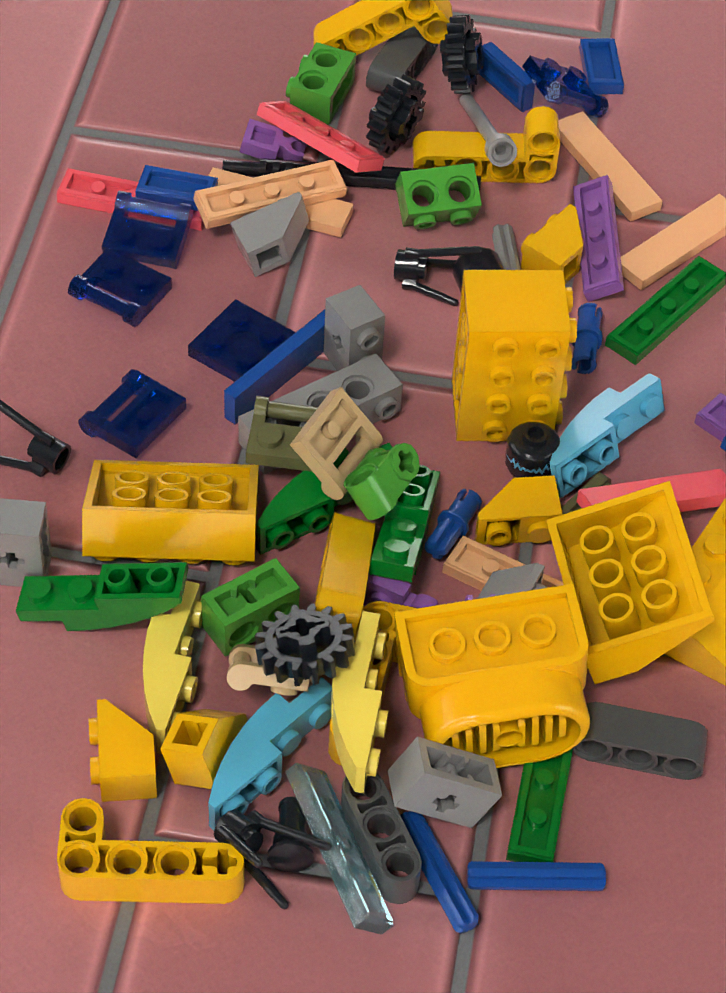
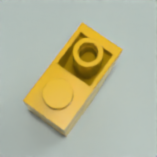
M569 204L559 214H553L535 234L531 233L525 238L521 246V270H563L565 284L579 273L583 240L575 206Z
M555 475L513 478L478 513L475 541L483 545L493 546L509 543H544L552 541L546 520L563 515Z
M98 699L97 718L88 719L90 745H98L99 756L90 757L91 785L100 784L102 802L157 798L154 735L108 700Z
M199 709L177 713L160 748L174 784L212 789L221 761L231 743L248 720L246 714L213 709Z

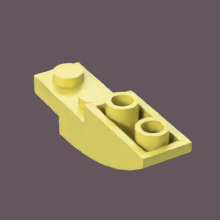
M190 581L185 583L181 604L175 606L171 614L161 613L151 617L145 640L143 655L145 709L149 731L154 735V745L159 754H162L160 748L177 713H182L185 702H193L198 685V677L192 676L191 654L194 638L191 635L194 627L201 628L202 605L200 584Z
M366 611L362 612L355 642V656L348 657L349 666L347 668L335 667L336 677L332 679L331 693L332 730L337 754L354 792L364 793L367 776L376 777L381 749L373 748L376 737L384 738L389 714L388 710L381 709L382 691L376 690L379 670L372 669L374 659L382 660L387 633L379 632L380 614Z

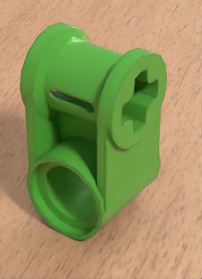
M407 443L396 444L391 450L382 448L370 449L356 469L346 477L343 486L368 520L378 519L394 508L400 495L419 471L418 454Z

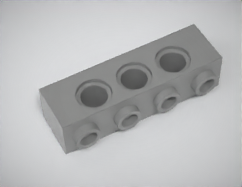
M373 354L279 397L272 402L319 407L330 391L342 387L373 424L380 420L389 419L401 411L403 384L377 354ZM254 409L238 416L239 444L245 451L247 449ZM267 418L266 423L304 427L307 422ZM259 465V469L264 475L279 468Z

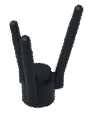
M480 246L429 249L406 247V250L398 249L394 264V279L403 281L402 289L415 290L441 302L457 306L459 303L457 299L420 284L418 280H426L428 267L453 268L456 260L431 259L429 257L480 254L482 248Z
M0 400V411L34 435L27 449V454L32 457V462L0 455V465L27 470L39 477H42L46 470L54 474L60 472L69 459L71 445L44 432Z
M236 809L228 811L217 822L214 830L215 839L219 843L231 844L243 856L245 869L280 908L287 909L289 906L288 901L260 870L263 861L256 855V852L263 843V834L260 833L261 829L269 830L324 851L331 849V843L267 819L256 810L251 811L247 816Z

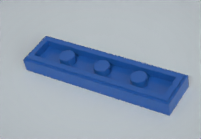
M325 309L224 390V414L227 420L234 425L237 424L238 416L254 409L256 396L270 397L323 353Z

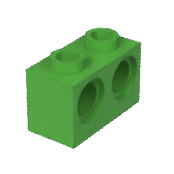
M316 42L309 55L305 54L303 56L296 77L292 76L288 81L286 97L290 98V104L330 125L355 81L356 53Z
M474 163L400 172L395 183L403 227L414 225L415 229H427L435 226L436 222L450 221L453 225L465 224L476 217L482 206ZM449 191H459L463 194L465 201L457 202L453 200L449 195ZM412 196H424L428 200L429 205L424 207L417 205L413 201Z
M274 558L202 595V627L226 657L234 646L250 644L256 641L255 634L263 632L261 623L263 621H276L275 612L280 611L287 615L291 612V606L297 605L299 607L300 587L277 558Z

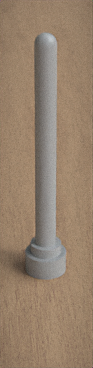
M462 94L460 104L485 139L484 151L490 162L498 167L511 164L517 156V147L514 141L507 134L497 132L471 94Z

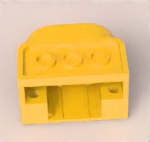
M574 584L394 612L399 677L402 676L404 695L411 713L421 719L425 739L494 759L496 768L554 758L577 746L587 735L590 727V717L583 689L586 685L588 638Z

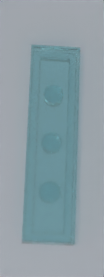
M295 763L285 771L313 836L331 843L329 851L319 850L353 927L377 934L385 933L394 926L393 919L326 772Z

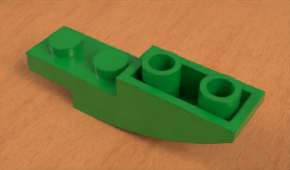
M387 443L379 448L391 450L392 445ZM346 447L333 463L337 469L349 454ZM302 471L277 493L256 523V549L259 554L262 555L273 549H281L297 538L311 532L316 533L331 524L334 507L348 504L353 500L348 491L340 500L331 499L322 491V482L313 472Z
M419 464V471L416 477L412 479L400 495L394 508L385 514V519L371 557L370 575L412 582L421 559L438 488L440 471L430 470L428 467Z
M187 562L102 564L100 575L25 576L16 613L21 622L62 621L67 631L95 630L132 624L157 616L181 604L189 567Z

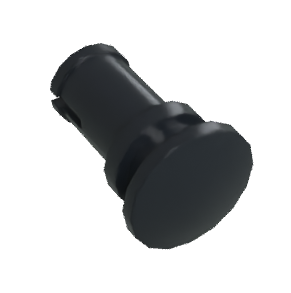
M286 797L282 799L278 806L279 823L306 833L308 804L304 803V799L299 797ZM275 833L273 845L267 852V861L277 870L299 872L312 865L314 852L309 845Z

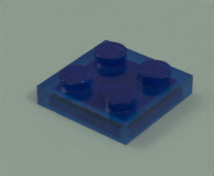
M235 299L188 345V356L235 382L296 332Z

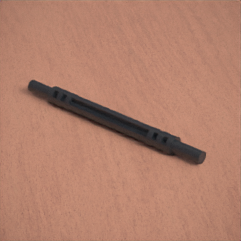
M260 158V162L223 160L222 170L258 177L319 162ZM335 163L345 185L354 187L396 189L395 183L400 172L420 169L383 166L381 171L356 173L340 163ZM476 176L480 191L481 176Z

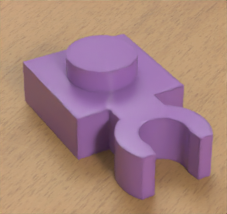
M249 118L239 152L257 159H276L277 156L283 158V160L302 161L307 144L294 136L284 137V131L276 126Z
M368 574L364 606L374 601H385L414 608L438 605V601L429 595H416L412 593L411 584L405 581Z

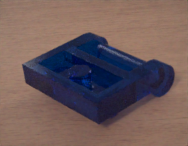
M531 55L522 65V68L548 102L558 105L566 103L584 109L589 115L598 118L606 114L609 106L608 100L603 96L594 94L585 82L587 80L586 75L574 66L566 68L550 58L543 60Z
M119 190L115 199L114 211L101 246L103 255L177 269L193 219L194 206L186 203H181L180 206L132 197L131 192ZM130 211L175 220L176 224L175 227L127 217Z
M107 248L82 275L78 274L73 277L68 287V295L78 300L85 298L122 316L125 323L136 327L172 289V278Z
M131 369L122 377V384L94 411H87L78 420V424L81 430L88 436H98L132 457L137 458L186 409V398L138 370ZM132 395H138L111 422L108 420Z

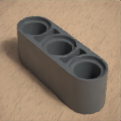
M415 26L390 38L368 69L366 87L381 92L387 84L393 85L395 77L401 78L403 74L416 80L435 53L438 44L430 43L424 39Z
M602 702L586 703L590 717V727L585 738L573 748L575 754L580 758L591 762L682 780L696 779L702 775L708 730L699 722Z
M378 773L376 777L367 776L364 793L354 792L345 776L341 795L342 817L379 894L383 899L394 904H404L411 901L418 893L422 861L397 808L394 807V802L383 779ZM363 795L370 799L360 800L355 798V796ZM380 832L385 833L389 837L377 838L372 834ZM402 871L408 874V876L396 877L390 873Z

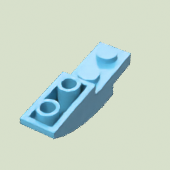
M648 373L621 393L609 387L587 404L569 423L560 436V444L557 450L552 453L549 463L551 475H555L559 498L564 497L619 458L618 443L665 411L660 378Z
M323 677L320 678L319 684H312L308 688V692L304 691L290 703L280 694L275 693L242 727L221 761L212 785L208 807L209 827L213 831L217 822L228 811L236 809L244 814L248 805L260 794L267 795L272 792L282 778V755L288 756L306 734L314 728L316 730L322 728L331 719L332 685Z

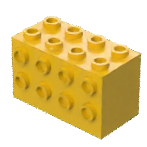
M463 270L451 378L456 441H507L512 429L522 423L540 422L548 425L553 430H555V425L562 424L563 406L560 398H566L567 375L564 374V371H571L572 349L569 343H575L577 338L576 318H569V312H572L573 291L572 287H565L563 270Z

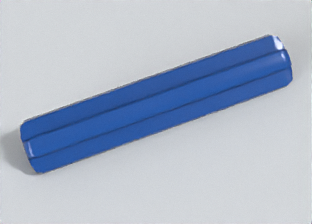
M412 811L402 813L400 816L420 854L422 861L421 869L454 930L462 934L474 929L478 925L479 915L422 814Z
M471 861L467 866L466 880L468 888L471 890L602 891L606 885V870L602 863Z

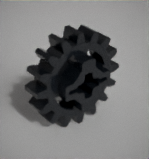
M455 15L449 18L450 23H447L448 34H445V40L440 42L442 72L444 76H448V82H451V90L454 91V94H468L475 91V85H477L476 75H480V69H484L482 36L480 32L476 33V28H473L474 20L470 19V15Z
M403 74L401 78L395 77L392 86L386 85L385 89L381 91V96H378L376 105L371 108L369 113L370 121L367 123V128L370 131L367 133L366 138L370 140V146L383 153L390 154L392 150L395 152L398 150L400 142L405 144L411 138L417 123L422 120L424 113L422 108L426 102L422 101V99L426 95V90L423 89V83Z
M310 603L307 610H300L297 605L291 606V612L287 615L280 611L275 612V622L263 621L261 623L263 632L255 634V650L258 665H263V671L266 676L276 673L278 683H283L288 678H293L295 686H300L303 679H310L314 685L319 684V677L325 674L332 679L335 678V667L347 668L349 666L348 657L355 656L352 624H347L344 613L334 616L333 608L327 606L320 612L316 611L314 603Z

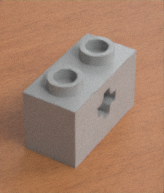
M361 285L326 298L323 353L337 371L373 354H377L382 360L385 314Z
M0 498V585L22 587L25 576H48L52 551L46 502Z
M416 737L388 769L394 807L473 828L502 796L494 759L421 737Z

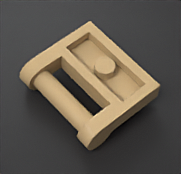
M339 387L329 392L291 442L290 446L322 482V491L331 499L340 500L347 492L343 486L346 477L356 469L370 449L380 447L383 438L344 389ZM356 435L355 446L337 469L333 463L352 437Z
M238 644L230 650V667L227 671V682L233 689L243 691L252 684L271 686L270 691L281 695H296L297 690L308 692L309 679H303L300 686H295L293 678H288L283 683H278L276 673L266 676L263 671V665H258L256 645Z

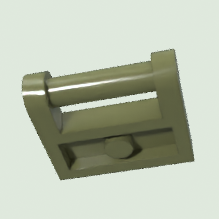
M256 396L246 449V463L312 472L290 446L303 427L266 422L267 418L307 422L318 407L269 401V397Z

